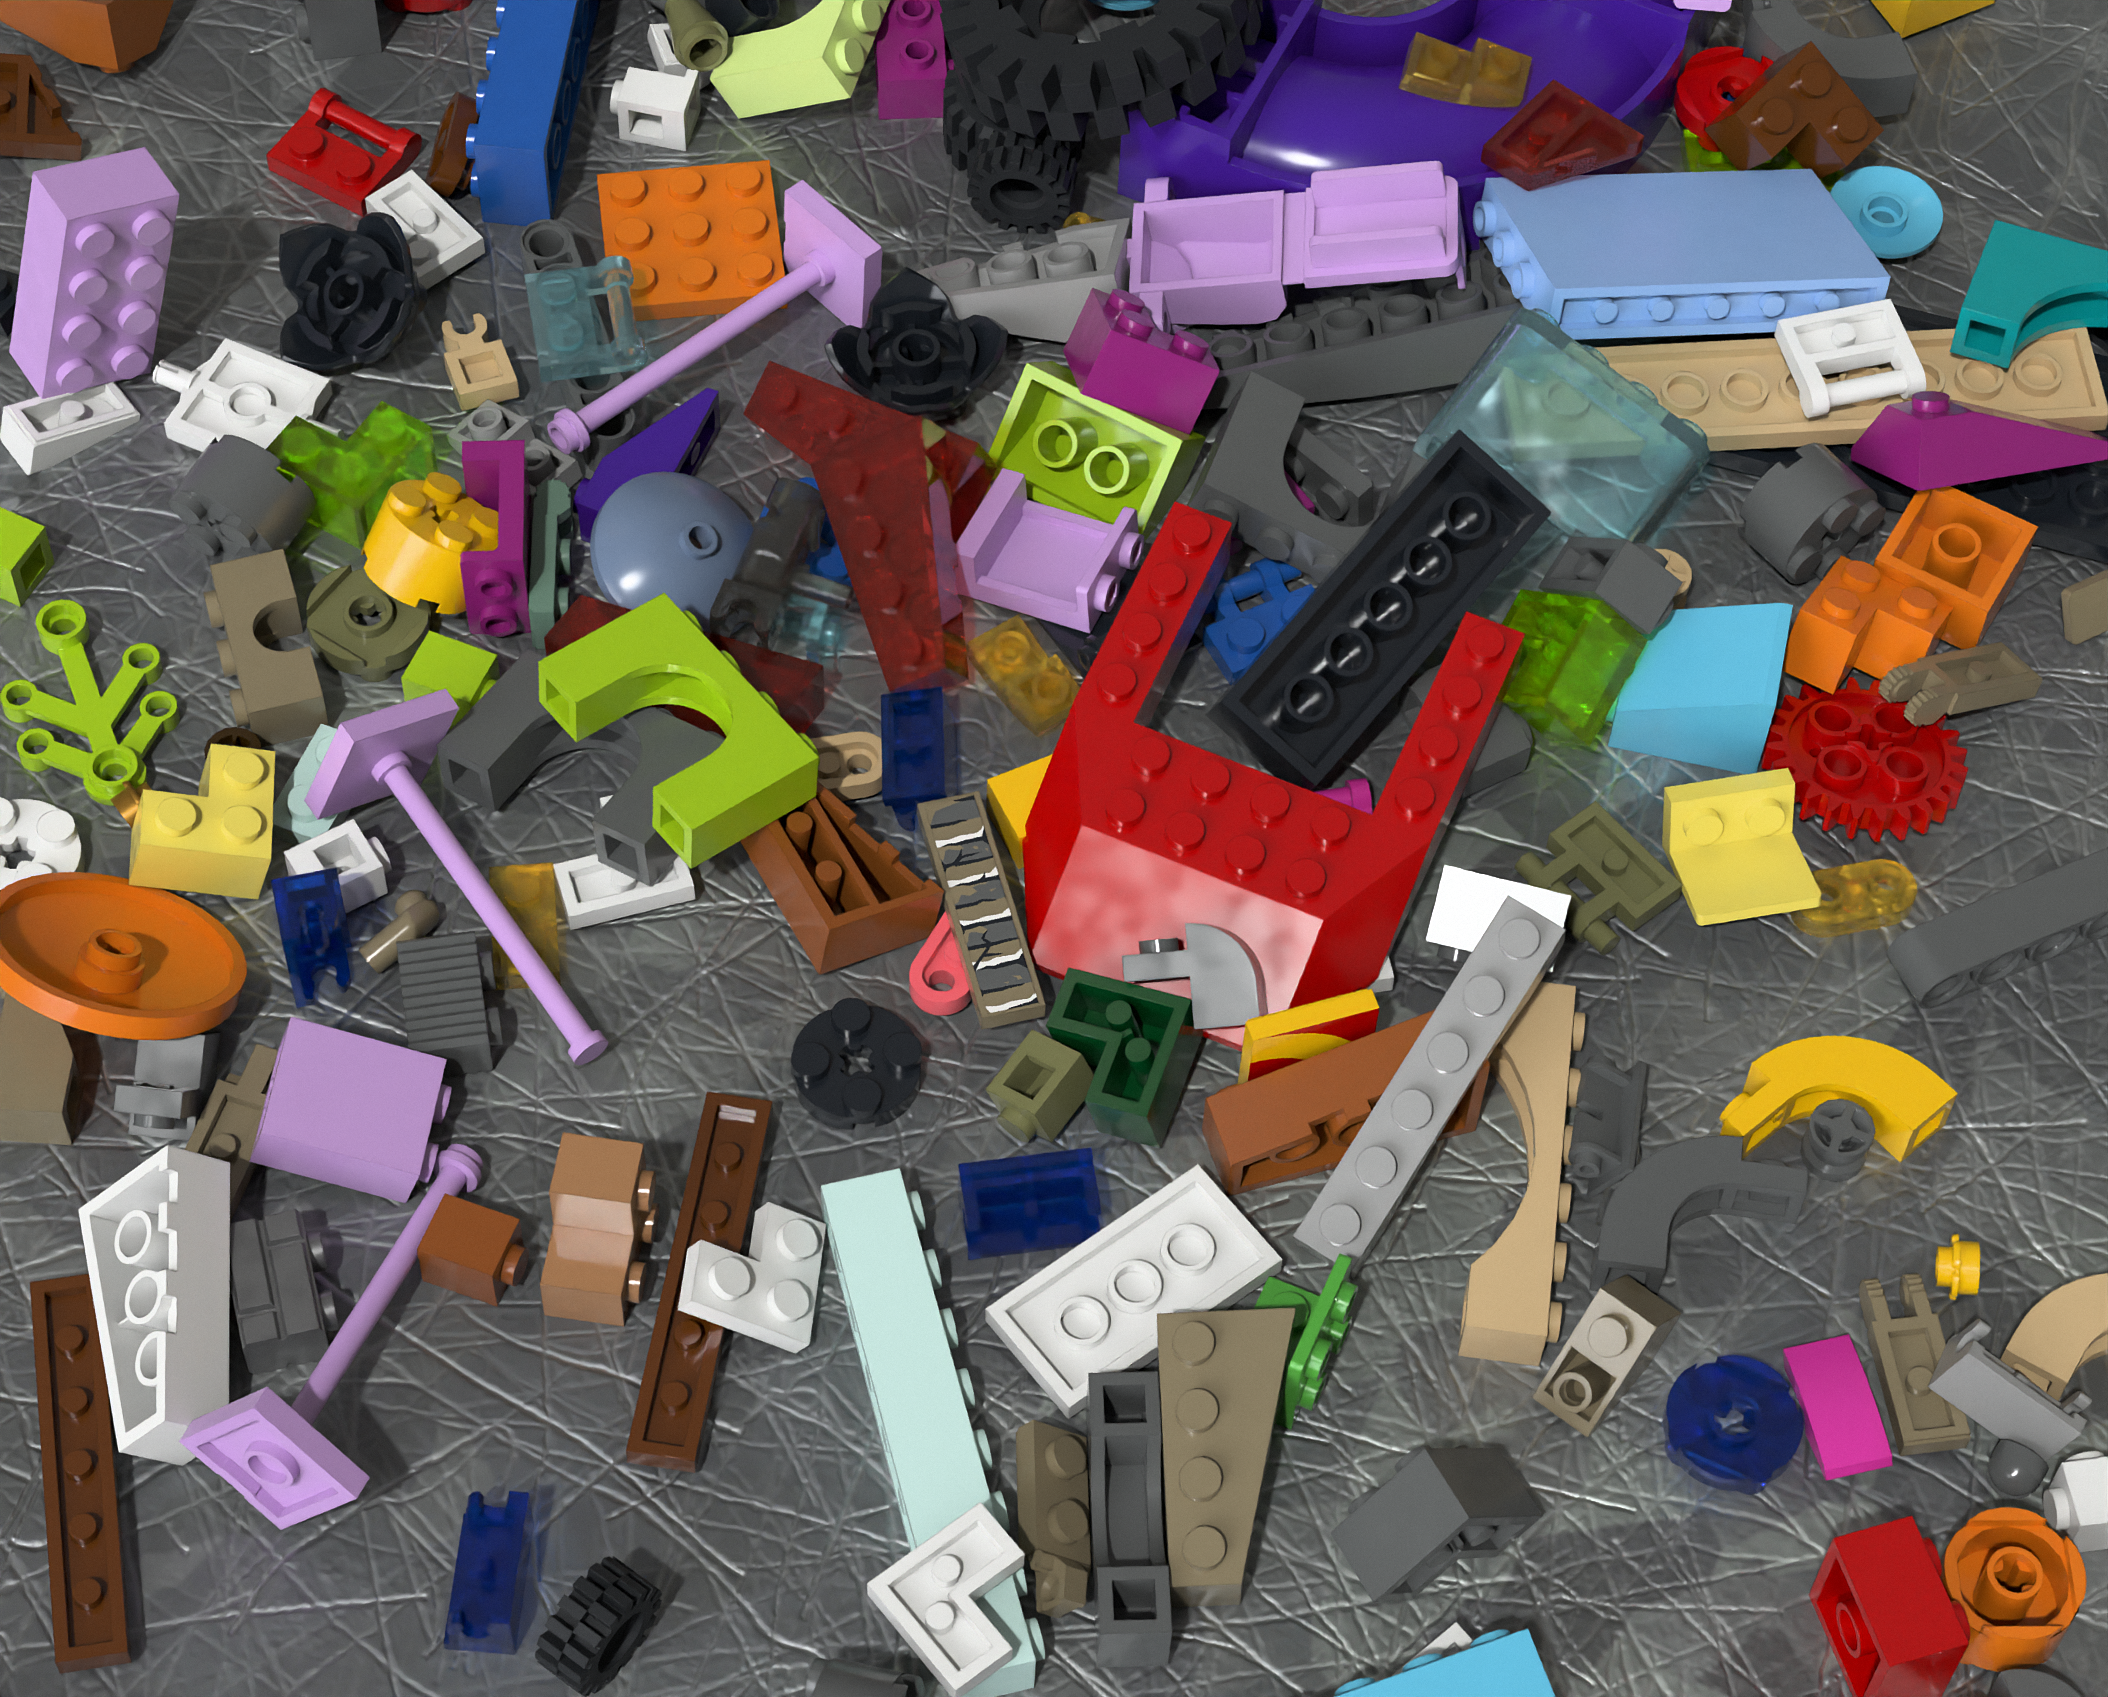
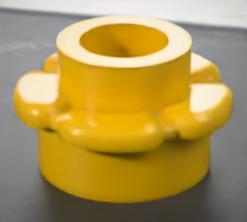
M1952 1234L1950 1247L1937 1246L1935 1286L1949 1287L1948 1296L1951 1300H1956L1958 1294L1977 1295L1980 1277V1244L1978 1241H1960L1959 1234Z

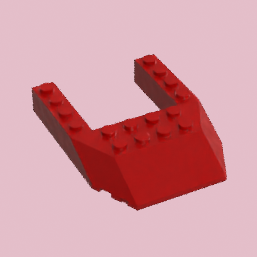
M1175 501L1074 699L1025 824L1026 836L1022 839L1027 946L1034 969L1060 980H1064L1069 967L1124 982L1122 956L1140 954L1139 941L1178 938L1179 951L1187 950L1185 923L1214 925L1229 930L1240 937L1252 949L1264 975L1268 1014L1366 989L1380 976L1516 677L1525 633L1466 611L1373 814L1361 811L1147 728L1222 578L1230 556L1232 523ZM1190 977L1127 982L1192 1000ZM1245 1025L1203 1029V1037L1242 1052Z

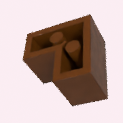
M1812 41L1779 57L1704 129L1738 171L1749 170L1772 159L1786 146L1804 169H1812L1819 179L1847 167L1884 131Z

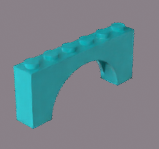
M1995 220L1962 304L1950 352L2009 368L2019 351L2029 343L2045 335L2073 328H2108V251Z

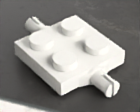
M227 338L224 339L211 359L197 367L196 370L189 371L164 359L159 361L160 367L156 365L154 369L153 382L155 384L163 385L181 393L179 403L164 422L167 438L203 452L215 437L219 442L223 435H235L261 446L280 459L282 462L276 469L278 472L292 451L305 442L329 451L331 454H336L338 448H341L345 437L343 430L315 421L332 396L330 379Z

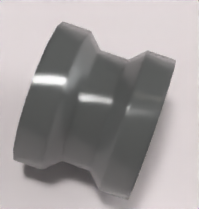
M1827 1100L1818 1105L1810 1116L1808 1128L1801 1143L1800 1153L1805 1166L1817 1177L1832 1182L1847 1181L1856 1176L1863 1168L1867 1152L1874 1140L1875 1127L1872 1117L1863 1107L1849 1100Z

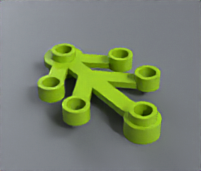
M66 599L55 600L40 609L36 616V627L44 648L59 655L76 705L38 691L32 682L23 679L7 683L0 692V701L5 716L13 722L24 723L37 718L87 737L93 753L56 742L53 735L43 728H32L23 732L17 740L16 747L21 764L26 769L40 772L54 767L83 778L85 790L94 801L103 805L114 806L110 799L125 789L122 784L124 781H129L135 789L142 783H147V769L142 759L158 734L171 732L178 726L180 712L177 700L171 693L166 691H154L147 694L139 705L141 716L121 744H117L113 728L141 686L155 683L162 675L163 666L159 651L155 646L148 643H137L127 648L122 656V667L101 697L83 648L90 636L86 613L82 606L74 601ZM64 631H71V632H69V633H67V634L58 635V634H60L61 632H64ZM147 660L152 662L145 668L133 667L139 661ZM20 697L30 698L27 703L22 705L11 704ZM165 708L169 710L163 716L155 717L150 715L156 709ZM41 745L47 747L43 752L38 754L28 753V751L35 746ZM114 776H124L116 781H108Z

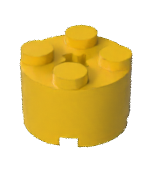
M431 472L425 480L397 482L388 490L362 547L361 555L366 554L367 556L363 568L367 576L380 589L405 604L417 607L421 598L439 603L435 613L457 614L465 612L466 604L460 568V554L464 551H493L497 549L499 512L483 507L471 497H467L466 494L461 492L462 487L459 482L443 473Z

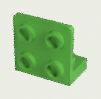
M1339 1253L1320 1296L1269 1276L1254 1309L1296 1308L1294 1333L1275 1422L1277 1425L1292 1430L1302 1407L1310 1411L1314 1410L1327 1378L1324 1368L1330 1353L1338 1355L1345 1342L1352 1322V1316H1349L1358 1291V1285L1349 1282L1353 1260L1351 1257Z

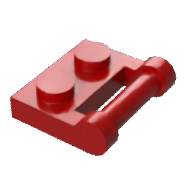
M323 87L316 91L309 103L308 110L266 154L270 171L364 217L367 214L365 198L394 181L405 172L420 152L422 137L405 127L396 130L342 103L340 95ZM333 123L387 151L381 157L376 156L326 130Z

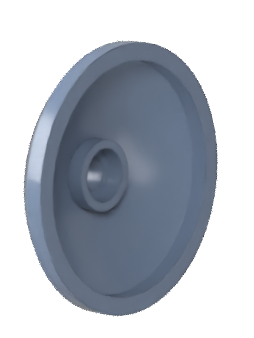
M648 473L624 483L615 490L600 508L591 532V562L601 591L619 616L665 593L681 611L687 610L691 612L698 620L704 635L712 644H716L732 636L742 628L753 616L762 599L766 581V570L760 560L763 551L758 539L755 541L754 527L742 509L728 495L712 484L683 473ZM689 536L694 538L702 549L696 548L691 543Z

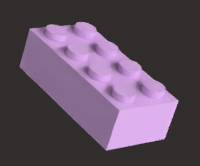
M146 147L33 171L9 353L41 399L66 393H76L86 388L124 379H132L139 375L151 373L180 194Z

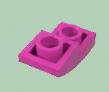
M1849 1334L1784 1348V1369L1803 1410L1805 1434L1825 1480L1893 1466L1892 1454L1866 1374Z

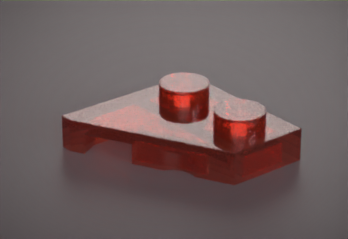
M1553 79L1483 145L1481 162L1523 189L1530 191L1636 157L1642 150L1644 135Z

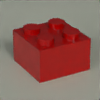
M1912 1515L1833 1538L1809 1593L1811 1602L1852 1697H1942L1969 1645L1971 1632L1966 1613L1958 1601H1950L1940 1579L1942 1566L1938 1551L1929 1537L1922 1538Z

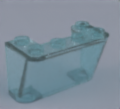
M1518 308L1514 311L1419 435L1413 447L1415 453L1428 460L1438 447L1460 429L1552 512L1546 521L1568 538L1574 536L1628 539L1633 544L1638 542L1647 545L1689 492L1709 461L1711 454L1706 444L1708 441L1707 436L1697 424L1688 419L1676 417L1658 403L1657 397L1649 388L1641 383L1628 381L1609 366V362L1601 352L1589 345H1580L1561 330L1558 322L1549 313L1539 308H1533L1532 310Z

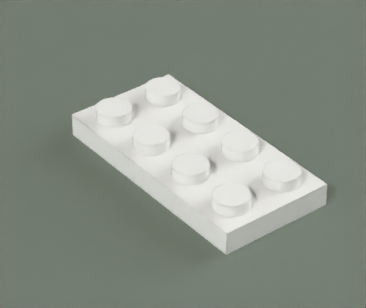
M1197 1164L985 1309V1321L1063 1414L1070 1419L1086 1407L1088 1373L1137 1372L1158 1357V1313L1225 1311L1264 1284L1269 1276L1274 1277L1281 1272L1283 1259Z

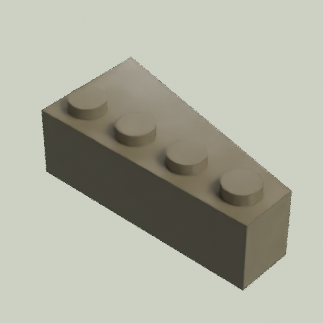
M1296 1308L1157 1314V1351L1171 1608L1240 1605L1273 1432L1294 1333Z

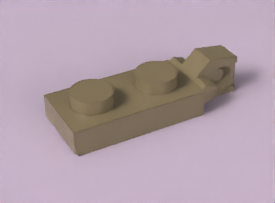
M256 1044L241 1076L229 1073L225 1081L218 1079L184 1149L230 1162V1222L258 1165L249 1161L278 1052L276 1049Z
M1032 1420L1019 1427L1016 1432L1019 1548L1025 1554L1024 1560L1029 1561L1031 1569L1036 1573L1037 1612L1061 1618L1078 1607L1082 1608L1086 1605L1087 1581L1089 1580L1091 1569L1087 1442L1084 1436Z

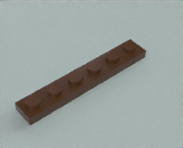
M707 1091L626 1448L627 1463L696 1473L727 1328L678 1310L687 1249L699 1240H704L743 1255L773 1117L772 1101Z
M89 1273L30 1282L55 1664L59 1673L63 1674L132 1663L114 1423Z

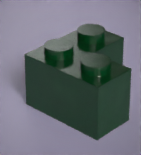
M1068 967L1046 1027L1053 1040L1081 1053L1088 1065L1097 1067L1084 1101L1098 1131L1160 1148L1204 1033L1203 1029H1194L1192 1000Z

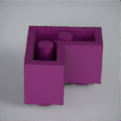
M1092 288L1063 350L1080 394L1190 435L1220 372L1210 349H1208L1209 344L1200 337L1186 331L1177 330L1173 336L1157 330L1147 309L1144 308L1145 303L1129 292L1113 289L1111 294Z

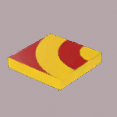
M1363 989L1248 1019L1245 1023L1238 1084L1248 1082L1375 1033L1380 1008L1373 990Z

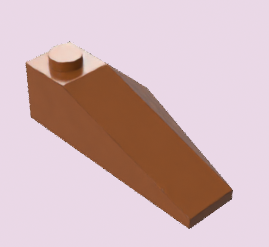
M0 0V21L74 62L99 66L101 71L105 73H119L130 70L135 65L134 61L156 50L174 0Z

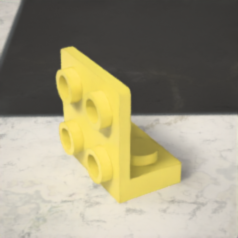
M1788 768L1664 787L1662 847L1676 879L1683 885V895L1698 925L1727 923L1753 917L1789 913L1816 908L1821 905V891L1792 833L1795 782Z

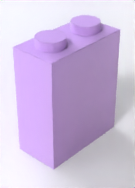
M291 1017L278 1048L249 1162L406 1203L417 1181L428 1183L435 1164L438 1144L428 1142L432 1123L442 1124L450 1100L452 1087L441 1084L447 1059Z

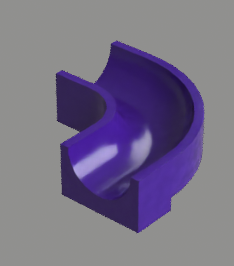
M1263 0L1264 12H1259L1262 26L1255 45H1243L1246 60L1231 78L1213 73L1217 88L1215 93L1196 106L1173 93L1171 96L1177 117L1151 128L1139 109L1128 112L1130 134L1121 135L1117 194L1143 203L1146 179L1160 177L1172 178L1175 200L1284 190V194L1306 192V188L1311 187V174L1316 171L1440 161L1443 164L1444 175L1453 177L1458 183L1466 252L1479 250V239L1482 238L1478 237L1475 233L1473 211L1475 204L1478 201H1482L1486 178L1626 174L1651 146L1674 108L1673 101L1678 78L1684 72L1685 64L1689 59L1705 50L1710 39L1715 11L1677 8L1673 0H1440L1435 4L1411 13L1385 17H1362L1322 8L1323 0Z

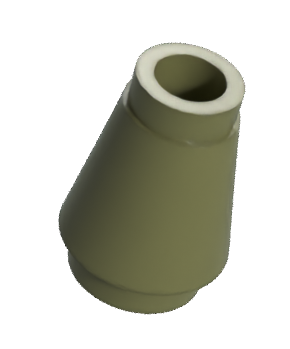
M667 0L664 11L667 16L674 54L678 62L691 70L699 72L710 71L719 66L724 61L728 51L729 38L726 29L698 0Z

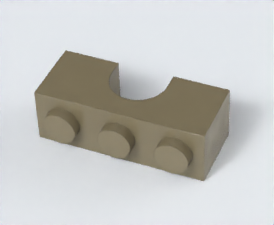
M274 550L210 565L215 590L203 592L212 629L221 626L225 628L227 639L216 641L224 677L237 675L240 688L229 690L237 727L250 725L251 732L257 736L262 748L313 736L320 724L329 726L323 693L310 646L290 651H274L267 648L278 639L303 633L297 598L284 550Z

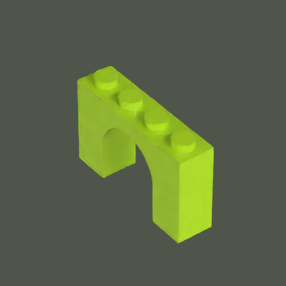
M665 593L538 661L539 702L576 743L637 709L658 704H673L695 709L707 715L723 730L726 739L713 753L653 787L652 827L690 869L816 797L820 757L813 742L805 734H797L780 716L773 699L763 691L757 692L742 676L735 659L727 651H719L704 635L695 616L687 610L681 611Z

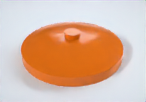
M58 872L31 876L9 884L0 890V987L20 1003L50 1019L80 1030L116 1038L168 1040L196 1035L220 1025L230 1017L239 1003L247 974V962L240 944L231 932L216 918L182 897L160 888L128 885L129 879L85 872Z

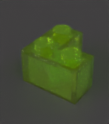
M383 401L377 405L347 441L295 416L266 448L267 451L282 461L276 469L279 474L290 483L298 475L312 491L317 506L307 522L362 550L390 487L404 480H425L429 473L438 472L432 427Z
M1521 589L1502 622L1504 626L1525 633L1519 663L1521 667L1503 701L1548 740L1590 747L1596 734L1603 727L1606 716L1625 681L1633 673L1635 663L1648 640L1603 600Z

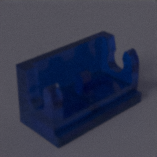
M942 686L881 695L882 800L885 807L892 806L899 825L907 831L915 830V814H917L918 803L958 795L957 724Z
M337 868L272 879L271 885L281 941L296 1008L315 1005L316 987L312 978L316 972L323 969L332 970L337 974L335 977L336 985L341 993H346L351 984V973L346 948L352 947Z
M1091 1147L958 1164V1202L968 1260L1077 1247L1100 1231L1098 1215H1101V1206Z
M509 1491L505 1507H492L483 1503L484 1496L481 1492H472L468 1496L466 1513L463 1515L443 1643L444 1649L515 1655L534 1530L530 1496L528 1492Z

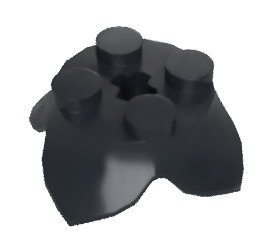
M371 212L359 220L357 230L348 231L329 223H312L280 234L279 270L284 286L298 303L297 311L285 320L281 330V360L300 368L314 371L334 370L359 362L377 364L385 361L390 353L407 337L417 315L424 310L428 299L426 288L418 282L417 272L413 268L410 247L400 225L394 217L384 212Z
M905 267L878 289L870 302L865 326L859 328L847 325L835 330L827 339L824 348L829 362L840 378L854 391L863 396V399L872 407V414L877 421L887 425L897 423L926 424L942 419H957L965 413L967 400L970 395L997 368L1006 347L1008 330L1000 323L986 316L972 315L963 320L958 319L954 315L948 296L936 283L918 272Z

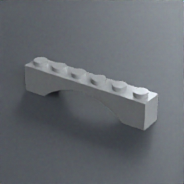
M1507 895L1293 1235L1298 1247L1332 1268L1339 1253L1353 1258L1349 1278L1354 1280L1389 1224L1417 1172L1460 1101L1501 1038L1528 1002L1564 945L1566 929Z

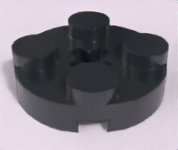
M858 998L842 999L834 1005L833 1009L824 1011L810 1020L800 1031L794 1042L791 1054V1075L795 1083L798 1100L803 1108L815 1119L837 1129L853 1130V1123L867 1124L875 1121V1127L889 1124L904 1114L918 1095L921 1081L922 1046L912 1029L892 1012L880 1007L868 1006L863 1000ZM850 1057L866 1058L872 1072L866 1075L861 1071H856L851 1076H847L843 1073L845 1070L844 1060Z

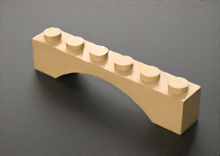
M1540 982L1488 1058L1489 1070L1504 1089L1519 1120L1527 1152V1189L1514 1219L1495 1244L1470 1266L1463 1297L1458 1356L1539 1366L1545 1342L1557 1343L1562 1303L1550 1301L1552 1282L1562 1283L1567 1253V1243L1555 1241L1556 1223L1567 1224L1572 1190L1571 1184L1560 1183L1561 1164L1572 1165L1568 1160V1153L1571 1146L1573 1126L1565 1125L1566 1107L1576 1108L1578 1085L1581 1078L1580 1069L1569 1068L1571 1051H1581L1585 1028V1013L1574 1011L1576 986Z

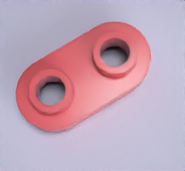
M946 911L915 957L909 971V992L913 1002L924 1012L937 1016L955 1014L965 1008L972 999ZM944 983L952 988L948 991H936L931 987Z

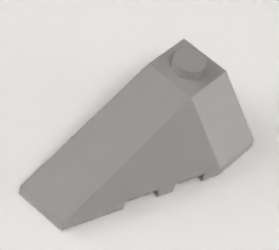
M1131 218L1074 225L1056 230L1057 241L1043 246L1024 250L1021 241L1002 246V253L995 255L984 263L975 265L972 259L963 257L916 272L933 281L942 289L949 298L954 315L960 320L972 315L986 316L1003 325L1008 330V334L1067 343L1092 288L1111 294L1113 289L1129 292L1130 266L1126 255L1127 239L1132 238Z

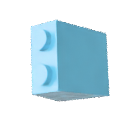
M1767 603L1673 609L1668 618L1659 627L1653 629L1650 635L1630 633V636L1618 634L1610 670L1622 672L1620 685L1608 683L1601 714V720L1612 722L1608 747L1741 774L1756 773L1776 707L1793 605Z

